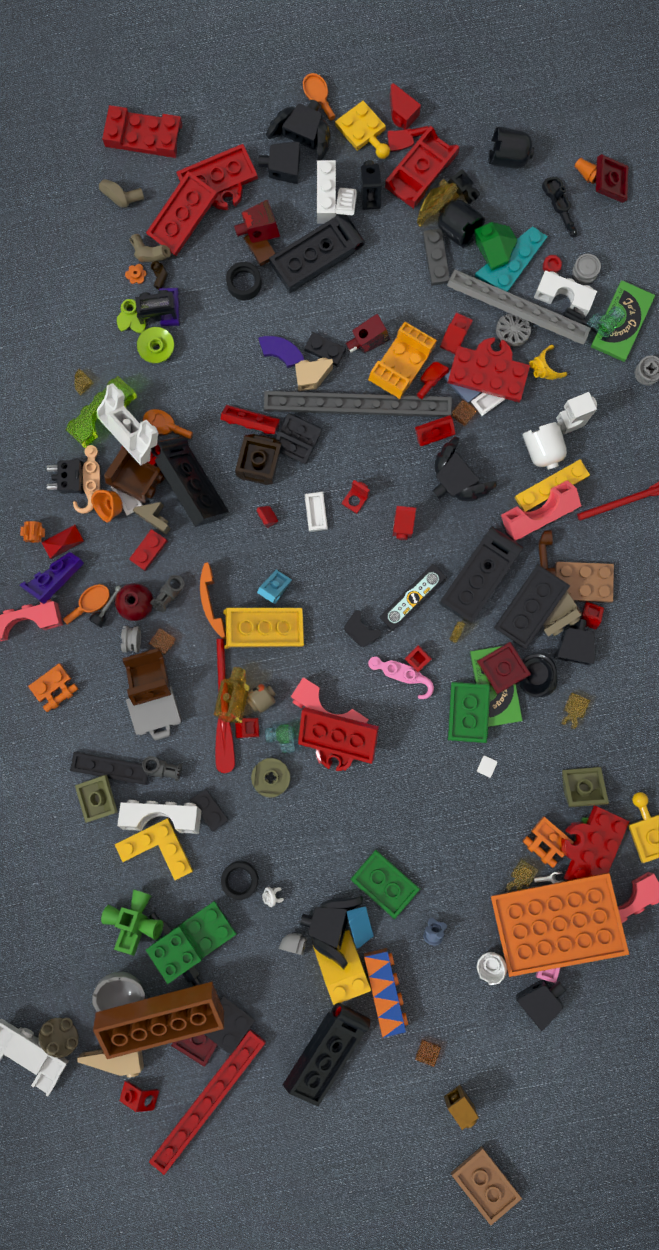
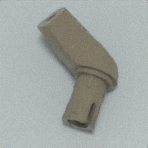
M107 179L99 183L100 191L119 207L127 208L129 203L144 200L141 188L125 192L118 184Z
M134 234L129 239L135 249L134 256L140 262H160L171 255L170 248L165 245L156 247L145 246L139 234Z

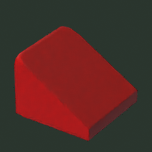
M270 506L257 508V514L266 528L278 523V519Z
M586 601L580 619L587 620V627L597 629L602 621L604 608Z
M419 645L405 658L417 672L432 659Z
M258 718L235 719L236 738L259 737Z

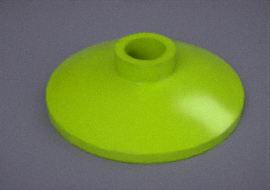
M151 327L140 334L137 340V350L145 361L161 363L172 355L174 340L172 335L164 328ZM159 345L160 348L158 350H154V346Z

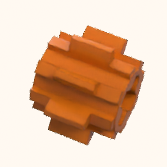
M26 521L24 522V527H21L20 536H23V541L39 543L41 542V537H45V528L42 527L41 522Z

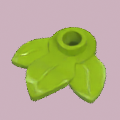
M126 299L121 304V313L117 316V326L121 332L130 327L136 333H142L146 328L145 319L150 317L144 318V324H140L137 318L136 301ZM142 305V308H148V306ZM129 307H133L132 311H127Z

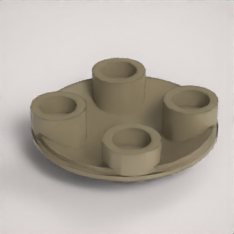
M53 1018L44 1023L40 1029L39 1044L43 1051L52 1057H66L78 1045V1032L70 1018Z

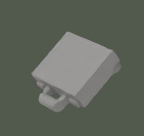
M170 686V696L133 706L130 698L126 699L136 735L139 734L140 736L149 731L155 741L170 737V725L174 726L181 723L182 718L172 686ZM166 727V730L156 733L154 731L155 729Z

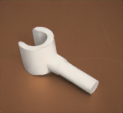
M559 871L553 872L550 876L534 878L535 883L547 881L552 883L563 882L557 881L555 878L556 874L563 873Z

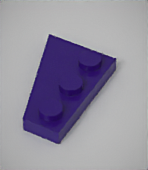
M69 552L50 564V569L42 574L38 572L34 575L35 578L28 583L24 581L20 586L34 598L45 604L84 563L80 558Z

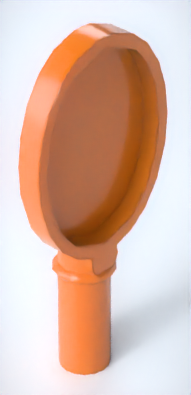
M316 73L306 75L303 80L305 95L309 100H315L321 105L330 121L334 120L336 116L326 101L328 88L325 80Z
M152 409L143 416V421L147 419L151 425L157 428L158 435H168L174 432L188 439H191L193 436V432L175 425L173 418L162 410Z
M100 584L86 589L80 596L79 607L64 617L63 621L68 625L84 612L93 613L103 608L110 598L109 589Z

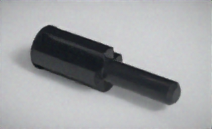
M567 307L563 313L564 317L590 327L595 332L599 329L598 326L585 320L584 315L570 307Z

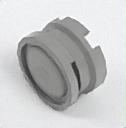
M592 254L579 256L572 269L574 279L580 284L592 283L597 278L601 269L599 259Z
M646 356L637 365L634 373L639 383L649 386L659 380L658 357Z
M123 626L125 629H122L121 632L122 652L134 651L139 653L141 647L140 626L133 628Z

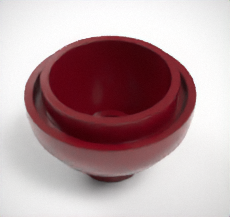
M127 584L118 591L115 598V606L118 613L126 620L139 621L146 618L152 611L151 601L153 596L150 590L142 584ZM131 597L136 599L133 604L129 603Z

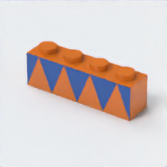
M387 948L364 953L382 1038L405 1033V1026L408 1025L406 1013H402L400 1008L404 1003L401 993L396 991V985H399L397 973H392L391 966L395 965L392 953L388 954Z

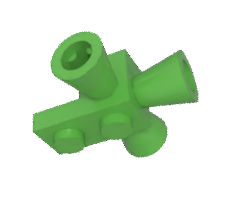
M133 890L130 909L121 907V910H118L111 905L105 907L101 916L102 924L115 925L114 927L121 930L114 950L135 956L142 933L154 940L160 937L163 930V921L148 919L147 916L142 914L152 897L151 895Z

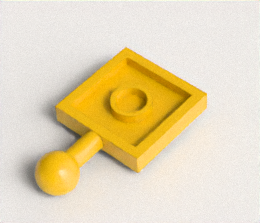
M364 101L335 121L337 129L357 151L370 142L376 149L378 158L385 159L389 156V146L385 143H380L376 138L386 130V125Z
M638 792L634 794L632 802L640 809L643 820L629 824L628 827L642 863L659 858V814L650 816L647 808L648 797L645 793Z

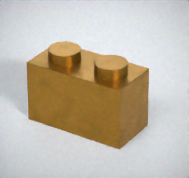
M461 1085L446 1094L444 1099L447 1109L463 1130L475 1125L479 1117L474 1104Z

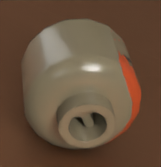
M259 684L248 693L247 702L255 712L263 713L275 704L274 696L276 694L270 685L266 687L263 684Z

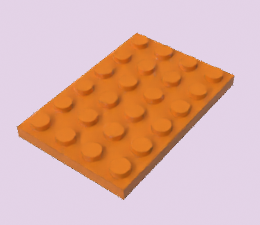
M610 873L491 896L509 977L629 955Z

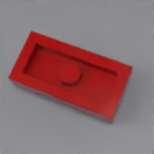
M450 415L415 427L420 447L455 435L453 419Z
M151 529L129 560L146 571L165 546L167 540Z

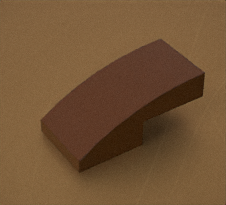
M249 235L243 237L260 266L270 262L269 257L273 256L275 252L268 240L252 243Z

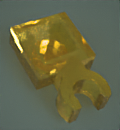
M570 693L564 711L568 712V716L562 719V725H566L567 720H571L573 723L571 729H575L578 725L577 717H584L590 700Z
M520 859L510 875L515 879L507 884L506 889L510 891L513 886H516L517 890H522L523 884L529 887L539 870Z

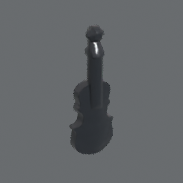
M549 177L542 183V188L546 196L550 197L554 210L561 215L565 228L570 231L569 235L572 238L576 237L577 230L567 212L571 208V203L568 201V197L564 195L566 187L563 186L560 178Z

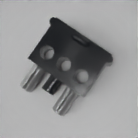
M76 458L75 460L57 461V465H47L48 472L57 471V474L51 475L52 481H57V483H48L46 485L47 490L83 494L84 463L79 458Z

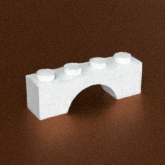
M128 800L127 803L121 802L117 826L123 830L142 831L146 823L151 819L165 816L173 821L174 827L179 833L199 834L202 810L194 803H184V806H181L175 802H165V805H161L156 801H146V804H142L136 800Z

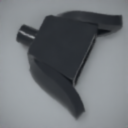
M362 896L327 900L320 907H315L313 916L303 913L300 925L310 927L308 935L312 937L314 948L325 957L336 962L343 970L348 962L338 950H341L348 922L347 911L363 904Z

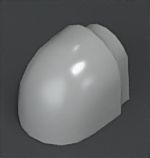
M290 933L282 939L279 949L304 955L307 938L303 937V934Z

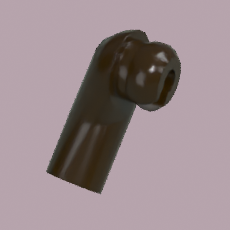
M154 261L151 263V269L157 278L153 286L159 290L163 288L168 273L162 263Z

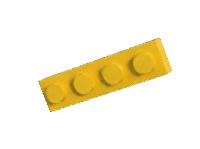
M580 459L519 493L514 498L520 508L527 512L547 501L551 488L566 480L575 485L589 477L590 474Z

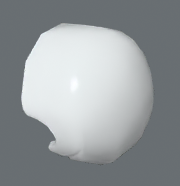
M495 952L484 953L477 962V971L480 978L488 982L489 985L500 984L507 973L504 958Z

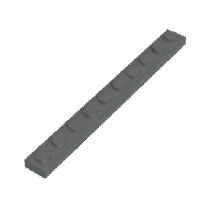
M264 391V411L421 417L451 416L452 397L425 396L423 399H420L417 396L403 395L401 399H398L394 395Z

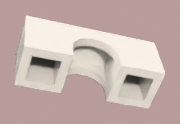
M317 160V224H324L336 216V160Z
M545 270L534 298L551 304L555 296L559 294L566 295L571 302L570 308L586 318L597 291L588 285L583 286L576 283L573 279H566L555 272Z
M589 392L568 400L564 405L565 410L556 417L563 434L584 427L597 410V402L593 396L591 397Z

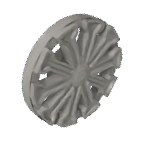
M509 313L499 319L496 325V334L500 340H504L509 346H520L528 340L531 334V327L527 320Z

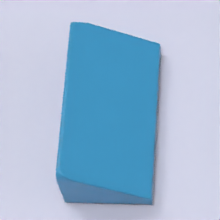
M366 906L347 911L356 949L374 937Z

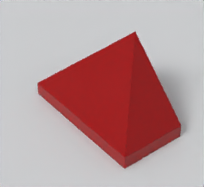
M73 525L41 543L49 558L53 559L84 542L76 525Z

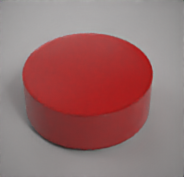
M556 255L547 256L542 265L544 272L546 270L558 273L562 267L561 259Z

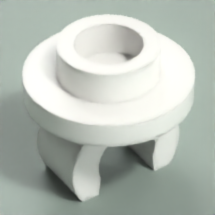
M280 887L265 888L262 897L264 903L269 907H274L276 903L284 900L275 896L277 891H281Z

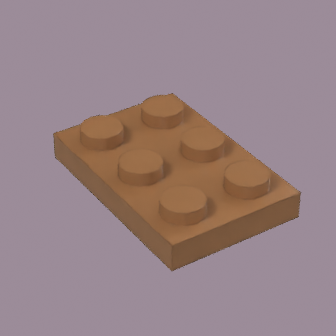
M555 563L556 576L570 585L567 591L574 601L613 602L614 564Z
M482 1146L451 1172L452 1177L490 1225L495 1223L522 1199L518 1191Z

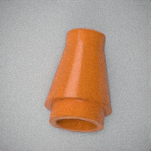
M583 158L578 159L574 167L588 183H596L597 165Z

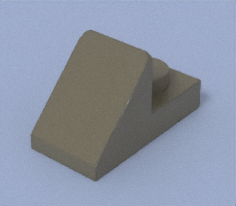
M161 502L134 507V513L166 535L171 528L167 525L168 521L160 515L158 516L164 507Z

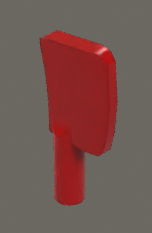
M429 127L388 131L390 151H400L413 146V137L423 135Z
M433 362L421 377V382L425 383V385L417 393V397L423 399L429 390L449 372V368L438 362Z

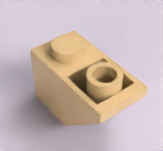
M320 358L312 362L303 360L295 364L298 391L317 389L332 371V359Z

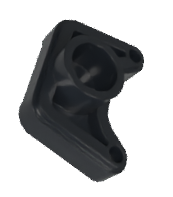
M359 610L354 611L344 626V631L360 647H366L381 636L380 630H369L361 622V612Z

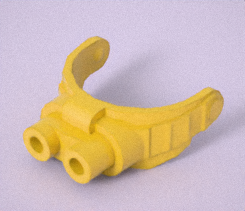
M554 345L545 348L538 357L529 362L530 367L534 369V376L536 378L554 380L567 376V372L557 373L549 368L546 363L545 353L554 349Z

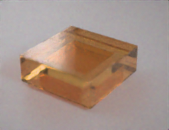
M462 400L451 412V416L463 426H466L477 413V410L465 400Z
M159 628L149 644L155 648H160L161 652L166 654L176 639Z
M422 1039L415 1060L434 1067L441 1046Z

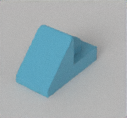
M275 570L259 587L257 593L276 604L292 579Z

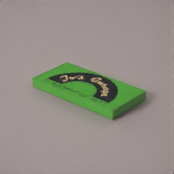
M621 280L591 344V348L625 362L655 295Z
M500 647L470 651L475 684L491 685L477 661ZM516 684L498 695L491 686L488 727L522 721Z

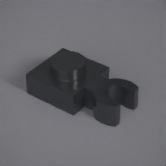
M463 169L448 180V183L459 196L464 194L468 204H471L474 199L476 200L480 196L479 191L472 188L474 183Z

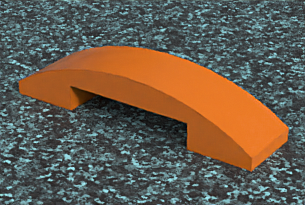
M207 562L204 563L200 578L201 602L205 615L213 629L219 636L226 639L222 618L215 619L207 585L215 583L211 566Z

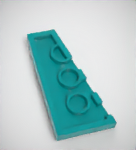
M532 226L517 239V244L513 248L509 263L492 271L488 264H486L475 273V277L508 292L548 236Z

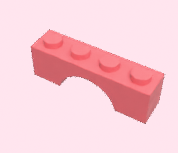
M566 480L551 488L548 500L539 509L526 512L517 506L503 513L501 517L506 533L516 541L581 507L577 488Z
M49 599L45 604L40 602V605L33 606V604L24 605L21 607V610L17 611L14 609L3 611V614L0 615V642L8 640L12 627L23 620H33L43 630L63 626L58 603Z
M303 677L291 695V698L294 699L292 703L301 709L305 706L306 708L332 714L326 711L319 701L320 688ZM353 709L344 714H333L367 723L369 720Z
M647 872L632 881L630 898L623 905L618 906L622 923L628 919L629 915L633 913L637 915L645 910L644 907L647 905L659 903V882L654 873Z

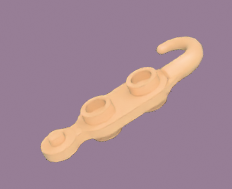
M94 445L87 446L84 451L88 459L83 465V490L87 496L88 505L85 508H80L76 501L73 502L75 510L82 514L93 510L91 496L95 491L100 490V465L95 460L98 455V449Z

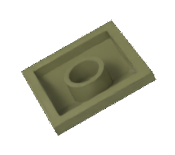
M601 767L562 770L564 795L569 807L609 804Z
M107 775L75 785L85 823L118 813Z

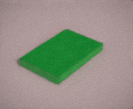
M451 682L448 740L487 743L491 685Z
M376 849L350 878L354 884L394 919L420 890L416 884Z

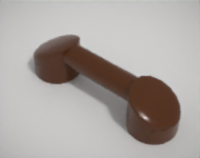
M545 530L538 543L540 566L556 576L555 568H548L546 546L553 543L552 531Z

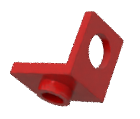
M353 480L352 488L343 500L342 505L357 514L369 497L370 489L363 482ZM357 496L360 503L357 506H351L349 504L350 497Z
M125 1081L119 1101L135 1112L153 1111L159 1090H141L129 1081ZM152 1095L150 1104L145 1106L146 1098Z

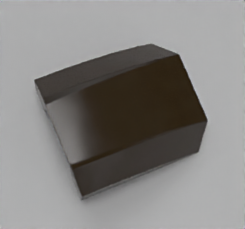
M256 434L245 435L235 469L236 477L246 481L272 485L278 464L281 442L275 438Z

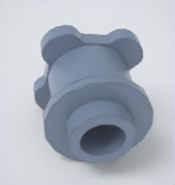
M430 918L428 920V927L425 928L423 934L426 943L433 946L441 944L444 937L443 932L446 930L447 925L444 922L440 923L434 918Z

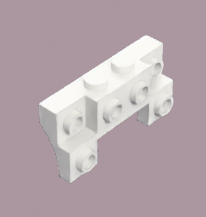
M113 383L107 385L105 397L97 408V418L140 465H143L150 461L151 448L157 445L158 430L147 419L139 423L124 407L125 396L122 390L118 389Z
M0 1019V1061L5 1055L37 1075L31 1086L39 1088L46 1093V1096H49L69 1060L64 1057L56 1058L46 1054L39 1044V1038L34 1036L30 1029L21 1027L18 1029L5 1020Z

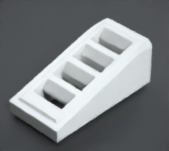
M339 188L336 214L354 215L357 197L356 189Z

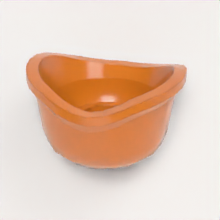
M97 490L91 496L93 508L103 521L108 523L121 513L123 507L122 500L116 492Z

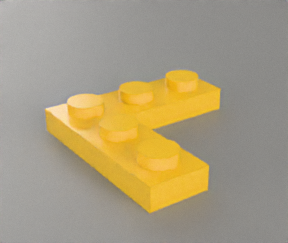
M169 818L114 844L122 862L158 845L174 880L193 872Z

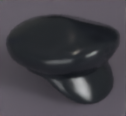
M542 653L526 656L522 661L531 675L519 682L522 690L529 696L536 698L550 695L556 689L558 682L557 669L553 660Z

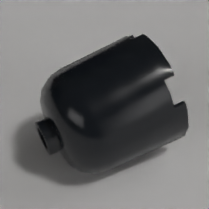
M502 126L496 127L491 140L495 142L493 150H489V164L513 169L524 167L529 158L532 159L534 155L531 137L523 131Z
M454 199L447 204H443L439 210L438 226L440 230L462 248L467 247L474 241L472 237L475 234V229L484 226L485 218L481 213L460 199Z

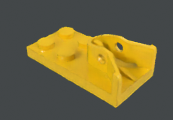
M226 608L223 611L226 615V645H224V649H229L230 647L304 646L302 608Z

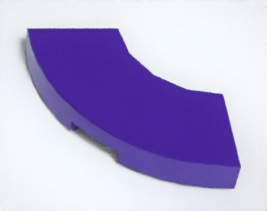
M277 336L258 338L264 357H277L285 363L287 368L293 367L304 360L299 349L284 338Z

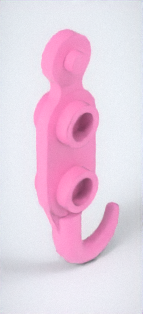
M372 657L368 661L370 669H381L385 676L407 684H425L428 691L424 695H418L419 699H427L433 694L434 685L432 681L420 672H417L413 667L393 660L382 662L378 657Z

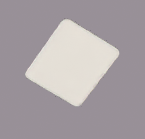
M483 756L477 772L490 778L497 765V761Z

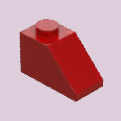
M392 83L390 87L392 120L396 126L405 130L419 117L421 104Z
M396 507L392 535L396 536V539L408 540V538L412 537L416 508Z

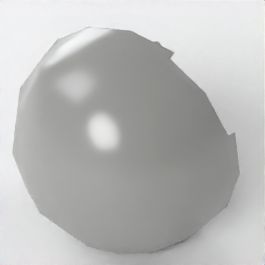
M123 971L114 972L106 975L98 982L93 993L92 1004L95 1010L99 1012L144 1000L145 992L140 980L132 974Z

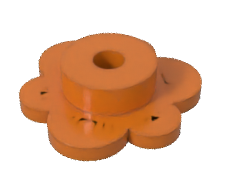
M141 264L129 266V270L125 273V277L130 280L131 284H142L144 277L147 275Z

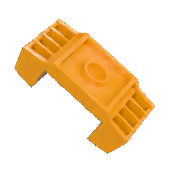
M404 322L398 330L396 339L382 360L377 361L371 370L368 381L401 399L436 346L437 340Z

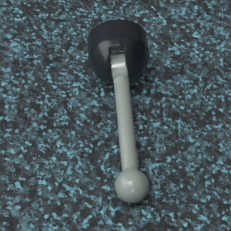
M116 586L114 594L101 612H94L90 616L89 620L102 628L106 621L104 613L116 598L122 586Z

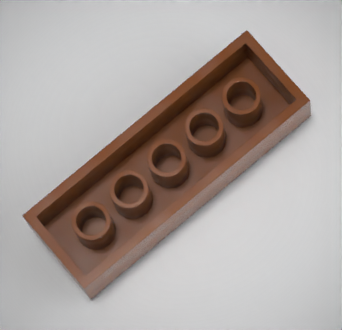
M208 982L96 1012L93 1031L106 1058L111 1059L224 1029V1009L213 982Z

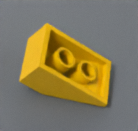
M350 930L345 931L341 950H338L348 962L344 970L336 962L325 957L314 948L333 1005L371 991L369 980Z

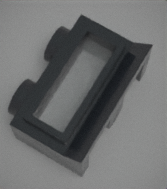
M160 290L158 294L152 295L144 292L139 297H135L137 318L140 324H144V318L153 317L155 321H161V315L172 314L173 319H177L175 299L172 292Z

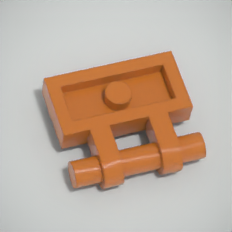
M60 663L28 686L39 702H42L44 699L48 700V703L43 706L46 712L59 707V703L66 698H71L73 693L78 690L76 684H72L70 687L66 685L72 678ZM61 688L62 693L54 698L52 694Z
M544 816L531 830L537 837L532 840L526 836L522 841L528 846L527 849L530 852H535L544 864H548L552 868L557 864V861L552 858L556 853L561 858L564 857V853L560 849L562 848V838L569 840L571 844L574 843ZM542 841L550 847L547 852L539 846Z

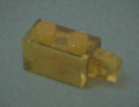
M234 667L231 677L223 679L220 684L214 716L224 722L242 723L250 686L246 684V671L241 667Z

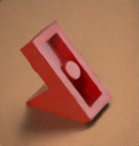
M456 313L447 328L440 348L455 354L457 346L462 345L473 320Z

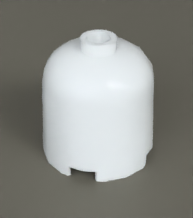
M559 422L540 426L538 431L532 432L530 430L522 434L531 460L536 466H547L548 470L558 467V462L566 457L567 448Z

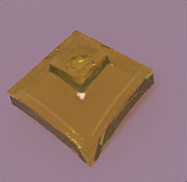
M455 183L434 188L429 192L419 211L417 223L420 227H422L427 218L437 214L446 203L454 198L453 194L458 190Z

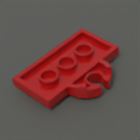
M243 144L176 172L180 182L189 171L215 190L219 195L212 206L221 210H229L227 202L224 201L225 197H232L233 205L236 207L242 199V185L258 179V175Z
M495 337L482 341L476 350L457 346L447 383L520 403L530 365L512 361L511 348L504 340H501L499 345L501 350L497 352L491 349V345L495 342Z
M304 707L301 713L298 744L316 749L318 763H322L326 768L329 769L333 763L331 757H335L339 761L336 771H346L354 759L370 764L373 763L379 726Z
M594 805L587 823H571L572 825L565 831L571 835L575 834L576 841L571 844L567 839L562 838L561 840L562 848L560 849L566 857L571 859L564 879L573 880L609 873L630 821Z

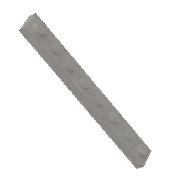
M454 270L447 284L448 287L456 291H460L472 298H476L583 345L591 329L457 270Z

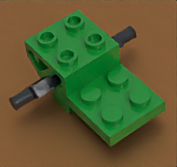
M214 900L172 930L163 921V930L159 940L149 946L146 952L167 984L183 975L188 983L192 982L194 986L202 983L198 978L200 974L194 965L237 933ZM156 912L148 916L150 919L160 920Z

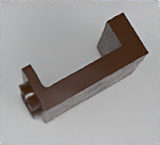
M124 447L121 448L104 474L106 484L145 504L149 498H153L158 483L161 484L165 478L159 466H153L148 462L140 465Z
M160 648L130 655L122 659L126 667L129 684L127 693L133 706L171 695L165 659Z

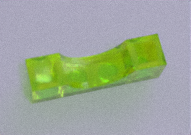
M117 376L115 379H111L107 385L113 383L118 389L122 390L125 396L124 407L126 408L137 395L129 385ZM107 385L102 392H98L94 396L93 401L89 405L82 408L80 415L76 419H72L65 429L83 448L89 446L98 437L96 431L97 408L105 397Z

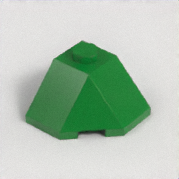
M490 222L475 229L476 245L491 271L509 263L513 248L517 244V238L510 226Z

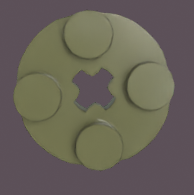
M267 758L254 767L251 781L255 790L262 796L276 797L284 793L288 788L290 772L287 765L275 758ZM270 772H273V775L277 777L272 783L265 779L266 775H269Z

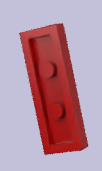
M226 405L223 409L220 419L229 424H238L247 429L260 430L266 434H275L280 419Z

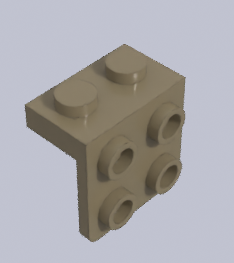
M566 591L543 624L547 636L551 634L556 636L564 630V626L567 624L571 626L580 620L581 610L568 591Z

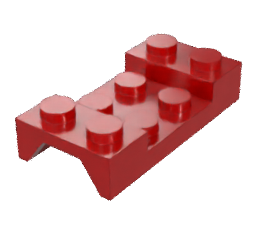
M109 105L102 140L105 147L176 158L178 133L183 124L181 116L163 114L162 117L128 112V109L124 107Z
M430 126L386 179L385 188L414 209L443 169L447 168L456 158L459 146H449L438 138L434 128Z

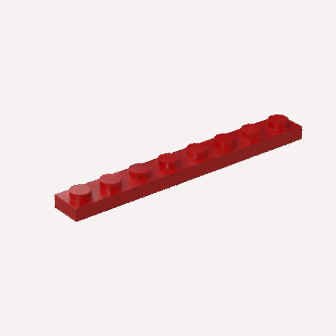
M249 1029L233 1053L226 1059L150 1158L149 1163L163 1175L166 1174L264 1046L266 1041L253 1030Z

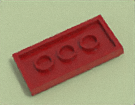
M188 171L146 234L160 245L169 247L171 253L177 256L219 194Z

